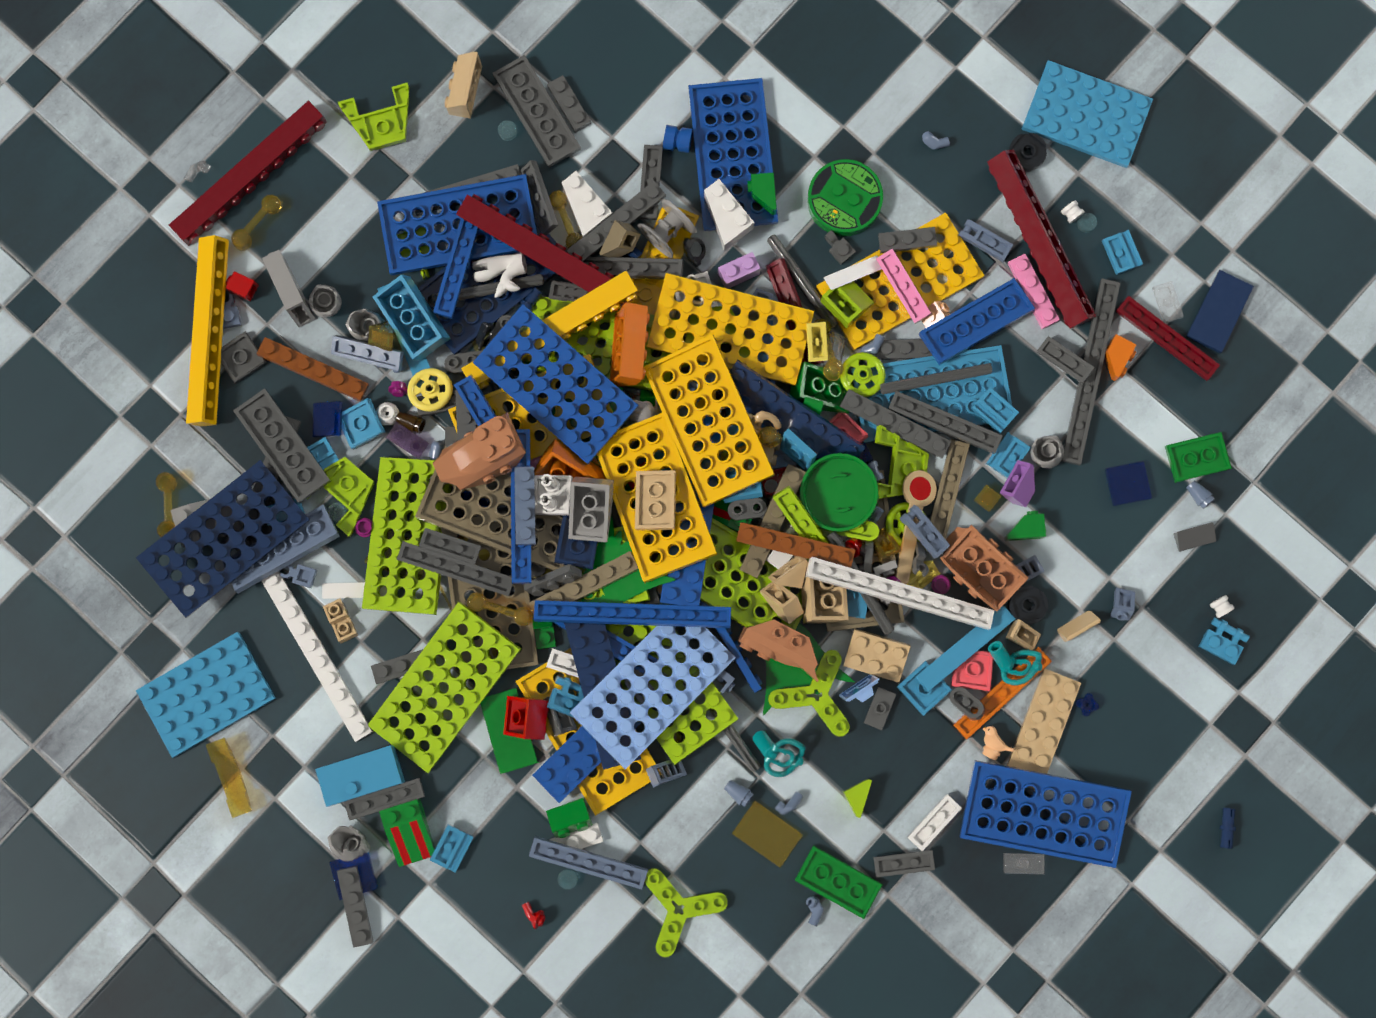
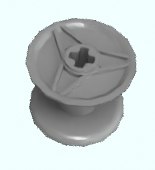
M662 199V206L668 213L663 220L659 219L658 225L653 230L645 224H638V228L655 248L665 256L673 258V252L667 242L672 237L675 238L677 236L676 233L681 228L689 233H696L697 229L677 206L666 199ZM675 229L670 236H667L669 230Z

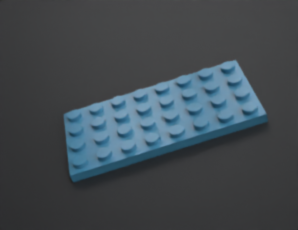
M1001 345L963 351L941 365L937 363L933 356L883 363L886 373L884 383L991 363L992 373L988 375L899 392L979 426L988 425V423L971 408L990 387L1012 406ZM876 367L870 368L873 376L878 375ZM851 368V375H853L855 368ZM864 371L860 372L861 377L867 376ZM853 380V386L858 389L860 384ZM871 380L869 383L865 385L869 389L873 387L875 384ZM879 390L876 394L865 398L888 409L895 392L881 394ZM859 417L860 427L869 436L863 441V444L875 442L877 426ZM905 417L906 419H908V420H910V421H912V422H914V423H916V424H918V425H920V426H922V427H924V428H926V429H928V430H930V431H932V432H934V433L940 432V431H938V430H935V429H933V428H931V427H928V426H926V425H924V424H921V423H919V422H917V421H914V420H912V419H909V418Z

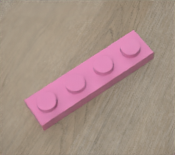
M891 249L876 258L913 322L916 324L931 315L930 310L894 250Z
M1026 254L1009 261L1007 264L1017 283L1035 307L1033 314L1041 329L1058 322L1060 319Z

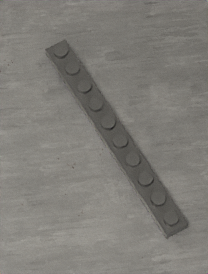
M1107 279L1100 280L1094 307L1097 317L1091 321L1083 360L1095 367V370L1084 385L1078 381L1064 444L1062 462L1079 466L1082 463L1118 297L1119 282Z

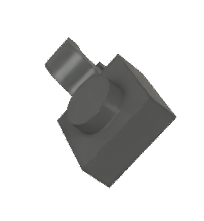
M832 231L825 235V240L832 246L829 252L840 265L855 254L856 251L844 237L839 241Z
M916 542L911 567L912 572L916 575L920 570L922 576L925 577L929 572L928 566L924 564L926 552L922 543Z

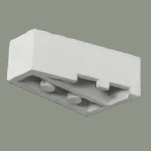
M577 171L562 182L563 190L582 237L612 214L611 210Z
M720 179L704 190L706 204L725 251L754 229V221Z

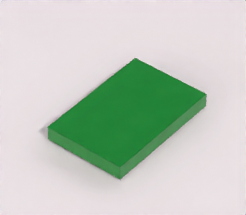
M1222 432L1165 446L1175 483L1232 469Z

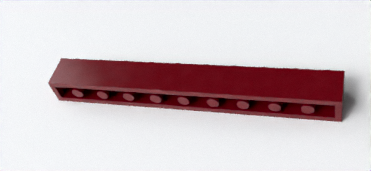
M308 100L169 224L171 229L188 246L196 243L200 235L205 231H209L218 219H222L227 215L229 209L237 206L246 194H250L255 190L257 184L265 181L274 169H278L283 165L285 159L293 156L302 144L310 141L313 134L321 131L327 123L324 116Z
M1004 150L987 162L989 171L995 177L998 183L997 187L1003 193L1006 205L1014 215V221L1019 226L1022 237L1027 242L1030 253L1039 266V272L1047 282L1048 290L1052 292L1055 298L1056 306L1064 316L1065 324L1070 329L1079 327L1097 316L1015 151Z
M467 194L456 213L457 216L587 292H591L615 277L608 272L602 274L598 271L599 267L591 262L588 265L582 262L583 258L574 252L572 255L565 252L566 248L559 243L551 244L548 242L550 238L542 233L539 235L532 232L533 228L525 223L522 226L515 222L516 218L508 213L505 216L498 213L499 208L492 204H489V206L483 204V199L475 194L472 197Z

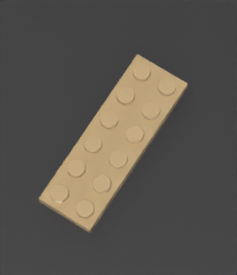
M1043 669L1015 742V750L1011 753L1007 766L1048 773L1080 688V682L1048 669ZM1028 786V787H1027V788H1030V789H1032V790H1035V788L1032 787V786Z

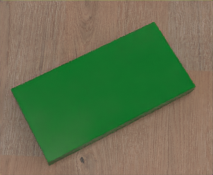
M517 688L485 697L480 704L500 774L538 763L532 739L503 735L507 696L519 697Z
M814 845L795 878L796 882L862 919H865L883 885Z

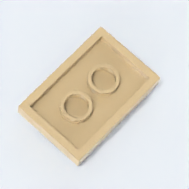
M636 471L635 530H675L676 471Z
M854 628L843 666L900 682L911 646L910 644Z

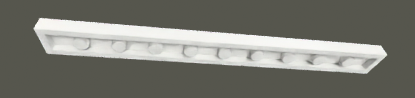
M815 557L809 559L805 577L983 629H991L995 610Z
M278 571L263 579L262 583L354 741L358 742L371 734L373 730L368 726L369 723L286 581L280 576L281 573Z

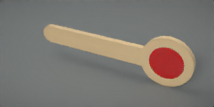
M913 471L903 481L902 491L909 503L908 512L913 505L918 506L923 511V507L929 505L936 496V483L933 477L925 471ZM916 517L912 519L915 523L919 521ZM906 525L895 577L903 584H907L909 581L917 537Z

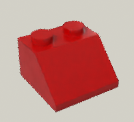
M507 696L503 735L523 739L545 740L546 720L549 711L547 707L548 700Z

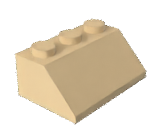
M478 52L458 55L457 62L454 61L452 71L454 76L449 81V97L446 96L445 108H447L449 115L471 119L482 70Z
M804 577L801 588L802 609L804 612L803 623L847 621L846 588Z

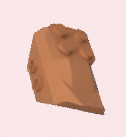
M507 412L502 416H496L483 423L474 431L466 433L464 438L443 449L439 457L433 462V466L441 482L456 485L460 490L483 484H490L499 475L508 474L512 471L513 467L518 465L526 452Z
M972 525L969 528L957 527L946 538L950 546L943 552L940 558L941 561L955 574L953 578L960 585L964 583L970 588L968 592L975 599L979 597L996 612L1029 579L1011 562L1013 558L1006 551L1004 553L997 549L999 545L992 538L986 539Z
M776 620L743 628L738 642L741 643L740 647L749 652H752L753 649L758 651L757 656L767 661L771 658L789 666L799 667L816 682L819 681L815 672L818 663L809 637Z

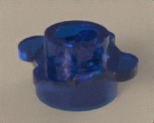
M1090 693L1085 694L1084 698L1076 700L1075 703L1081 709L1083 716H1089L1090 712L1099 709V704L1096 703L1093 695Z

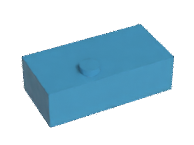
M401 274L372 296L412 359L423 360L451 339L410 276Z
M393 745L315 769L326 807L405 783L396 748Z

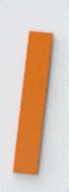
M1039 647L1034 650L1042 654L1041 664L1043 670L1052 661ZM1027 656L1025 659L1029 660L1032 665L1036 657ZM1019 664L1013 670L1023 671L1027 668V664H1022V666ZM1041 671L1035 673L1032 679L1035 678ZM1007 675L1009 679L1019 680L1026 676ZM1002 679L979 700L985 709L981 719L971 720L963 715L953 726L967 740L1032 679L1025 684L1017 686L1007 684ZM975 708L971 712L975 714L978 712V709Z

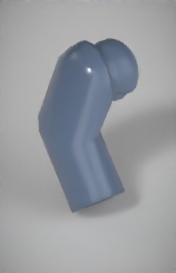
M929 131L922 135L924 144L933 150L950 146L948 137L938 139Z
M876 334L872 343L863 346L860 352L876 355L885 338Z
M434 441L431 444L429 452L431 460H436L439 457L441 450L445 446L443 441Z
M812 896L806 900V904L812 912L808 923L817 927L824 909L819 899Z

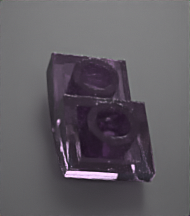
M395 422L385 437L417 459L420 458L429 445L428 442L398 422Z

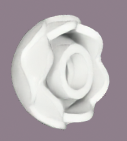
M385 402L378 406L376 412L382 425H393L396 423L399 410L395 404Z

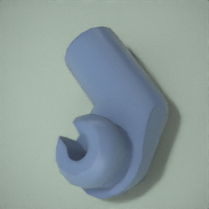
M795 792L787 804L780 801L775 809L780 812L779 814L785 815L797 808L803 799V795Z

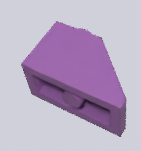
M1017 460L1000 494L1012 504L1026 508L1035 492L1034 466L1031 463Z

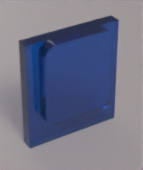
M342 402L314 403L313 437L341 436Z

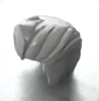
M316 285L309 296V305L319 317L333 316L341 308V297L335 288L331 286Z
M368 309L352 312L345 324L350 334L360 341L375 340L386 329L385 320L378 313Z
M636 396V399L633 401L639 407L628 419L633 423H637L660 414L657 399L655 400V407H653L651 402L640 401V396Z
M1043 436L1034 441L1030 455L1038 466L1053 468L1062 460L1064 447L1058 436Z
M351 825L349 827L339 826L328 836L329 847L332 853L342 861H354L370 851V844L367 842L365 835Z

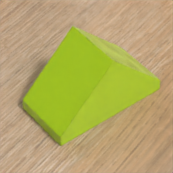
M865 779L842 791L854 815L858 818H861L872 782L870 779Z

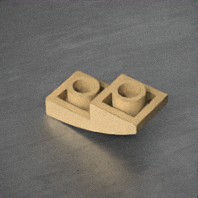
M341 598L323 606L328 621L332 625L340 644L358 636Z

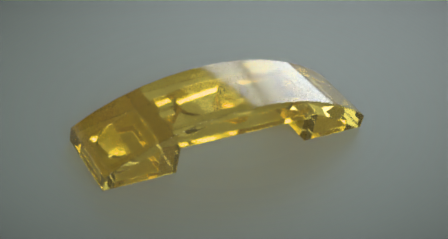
M222 738L206 744L211 762L215 764L227 797L226 802L232 818L252 811L244 780L226 739Z

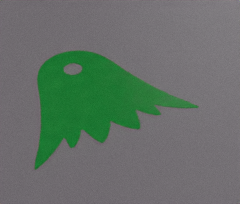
M612 517L610 518L608 542H599L593 570L632 551L629 541L621 545L622 531H619L614 536ZM585 569L583 575L590 572L591 570ZM638 570L604 587V595L592 600L583 598L581 601L623 603L648 589L672 582L675 579L662 576L644 583ZM591 594V595L587 596L586 598H592L593 595Z
M799 623L795 630L810 638L818 663L815 668L816 672L825 652L815 641L811 633ZM771 658L769 661L766 660V695L763 716L771 708L768 697L772 691L810 686L813 678L799 667L789 666ZM840 668L838 669L835 679L855 682ZM814 690V694H820L818 690Z

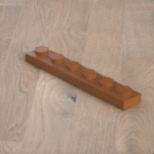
M266 337L256 353L257 356L359 402L362 401L369 387L368 383Z
M744 522L740 523L736 540L737 542L807 559L815 557L849 568L852 566L855 549Z

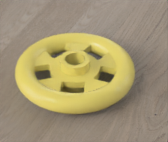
M428 368L417 372L411 378L407 393L410 402L416 408L431 412L443 408L450 401L453 385L446 373L439 369ZM430 376L438 377L437 382L429 380ZM420 380L424 381L421 388L416 386ZM440 385H445V392H440ZM433 387L432 391H427V388ZM419 393L424 397L422 401H419L416 397ZM438 397V402L430 403V399Z

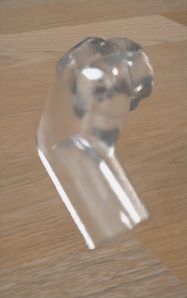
M199 161L190 166L184 179L192 183L199 172L208 173L211 167L206 161Z

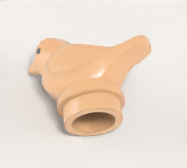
M988 726L983 728L985 731L983 755L997 760L998 756L1000 757V752H1014V748L1007 746L1003 742L995 727Z

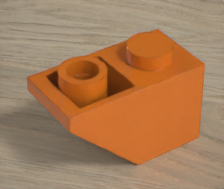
M1117 334L1107 346L1104 357L1111 380L1116 381L1119 377L1123 378L1128 369L1125 367L1127 362H1131L1136 354V351H1134L1136 344Z

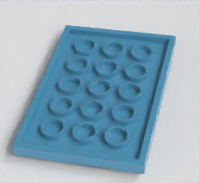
M1048 60L1022 130L1035 133L1043 138L1127 168L1153 98Z
M240 632L232 634L136 690L172 758L177 757L276 699Z

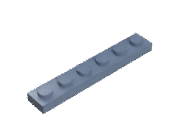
M534 836L529 852V857L638 889L643 888L648 869L537 836Z

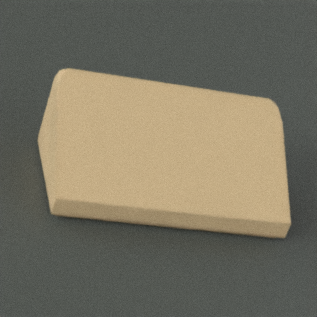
M1087 611L1058 628L1057 631L1063 641L1067 642L1100 623L1101 620L1091 611Z

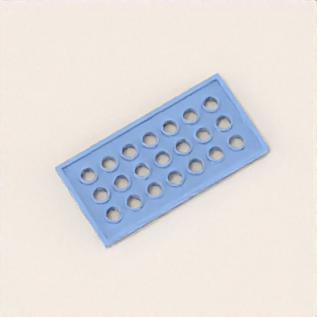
M656 626L570 712L584 729L624 769L736 658L706 627H685V634L678 635L675 632L676 626ZM668 638L671 640L672 647L670 649L662 647L661 642L663 639ZM690 639H697L699 641L698 649L690 648ZM650 652H655L658 655L656 663L648 660ZM678 652L685 654L686 660L684 663L676 661L675 655ZM704 653L712 654L713 661L711 663L704 662ZM636 666L644 668L645 673L643 676L635 675L634 668ZM664 666H669L672 669L671 676L665 677L662 674L661 670ZM696 666L699 669L700 673L697 677L690 675V667ZM626 679L631 683L629 690L621 689L620 682ZM649 680H656L658 682L657 690L652 691L648 688ZM677 680L685 682V690H677L675 686ZM613 693L616 695L617 701L615 704L607 703V694ZM640 693L644 696L645 701L643 704L635 703V694ZM663 694L671 695V704L666 705L662 702ZM599 707L602 709L603 715L601 718L593 717V708ZM623 707H627L631 711V715L627 719L622 718L620 715V710ZM653 707L658 710L657 718L652 719L648 716L649 708ZM609 721H613L617 725V729L613 733L608 732L606 729V724ZM637 721L642 722L645 726L644 731L641 733L634 730V724ZM623 735L628 736L631 740L628 747L620 744V738Z

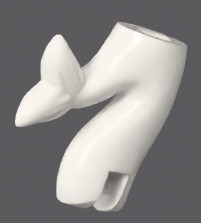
M522 253L488 257L472 263V268L478 270V272L473 274L476 282L489 281L502 274L496 289L495 298L502 296L507 290L512 292L520 290V287L512 281V278L527 273L526 260Z

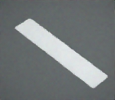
M876 255L825 276L824 279L829 288L833 290L882 268L876 260L878 258Z
M365 582L323 583L322 598H363ZM386 586L381 587L379 591L381 596L386 595Z

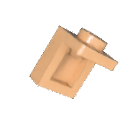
M935 301L928 306L931 315L921 321L927 328L950 315V309L946 303Z

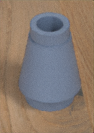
M1195 480L1186 487L1198 507L1201 506L1204 509L1215 500L1212 496L1213 494Z
M732 780L724 788L739 806L746 807L754 796L750 789Z

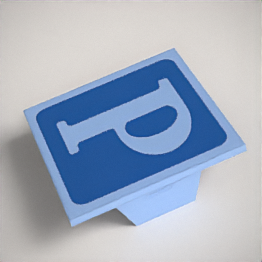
M870 674L839 694V696L846 702H850L854 698L864 702L874 695L872 686L878 683L879 678Z

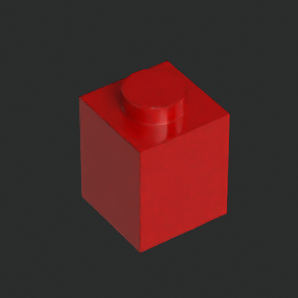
M235 271L226 281V289L230 293L248 301H251L259 286L254 280Z

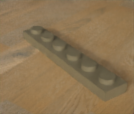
M952 439L948 447L930 522L945 540L970 445Z
M787 464L774 495L787 486H790L796 494L806 472ZM773 497L759 526L779 531L786 516ZM750 545L739 570L758 578L770 549Z
M629 551L582 575L581 578L574 580V582L567 583L535 600L577 602L638 571L633 552ZM535 600L529 602L533 614Z

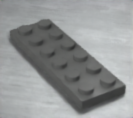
M525 55L492 73L549 168L581 150L580 145Z
M265 388L233 410L298 503L303 502L331 482Z

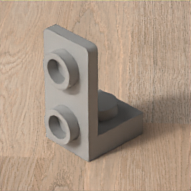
M893 560L874 567L871 574L881 577L880 574H883L885 577L895 573L894 569L898 567L896 561ZM879 598L881 603L884 602L885 605L890 604V601Z

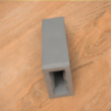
M277 250L263 257V262L282 303L296 325L301 327L315 320L282 253Z

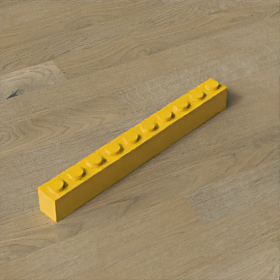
M216 235L201 237L198 244L186 424L196 426H211L217 423L229 240Z
M624 271L542 321L566 341L571 337V333L575 331L581 332L588 327V323L592 321L598 322L604 318L605 313L609 311L612 313L621 308L620 304L626 301L627 303L632 302L640 292L629 273ZM530 328L521 332V336H529ZM538 339L535 342L537 350L542 349L545 345L543 339ZM511 341L508 344V350L510 352L516 351L518 344L516 341ZM530 354L523 355L522 362L527 359L532 361V356ZM498 356L495 360L496 365H504L505 358ZM472 361L461 369L466 377L472 374L480 390L489 386V382L492 379Z

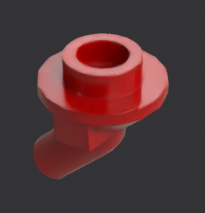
M855 538L847 540L845 547L855 549L854 558L858 557L862 540Z
M529 902L523 904V910L526 917L531 921L533 928L542 927L545 921L544 911L539 910L533 913Z

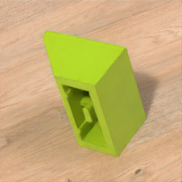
M854 281L833 290L829 289L822 295L820 301L846 329L874 304L871 298Z

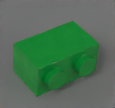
M583 798L546 811L555 838H565L572 832L585 831L589 826L593 825L587 804Z

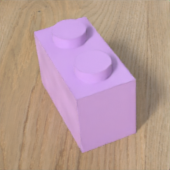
M753 252L718 267V275L724 287L729 289L759 275L761 268Z

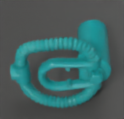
M995 641L988 647L989 653L1001 670L1003 681L1007 684L1014 686L1025 684L1034 677L1035 673L1042 670V654L1040 652L1018 650L1016 653L1014 652V654L1009 655L1000 641ZM1023 655L1036 657L1032 665L1029 660L1015 658ZM1014 664H1020V666L1027 664V668L1023 671L1012 670ZM1008 674L1016 676L1026 675L1024 678L1019 680H1013L1007 677Z
M758 731L754 734L753 741L765 757L764 768L768 774L774 777L788 776L796 767L803 765L805 746L801 742L785 738L774 744L765 731ZM791 744L798 747L799 752L795 756L791 750L780 748V746ZM779 752L784 755H790V759L784 763L775 758ZM774 763L780 767H788L790 765V767L780 772L771 769L769 764Z

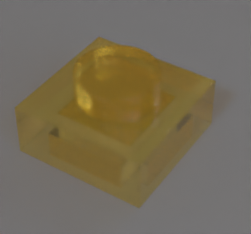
M985 485L974 501L990 512L1001 498V495L988 485Z

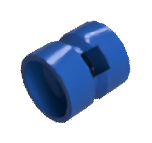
M666 125L663 149L674 150L677 148L679 152L689 153L693 129L682 127L678 130L677 126Z

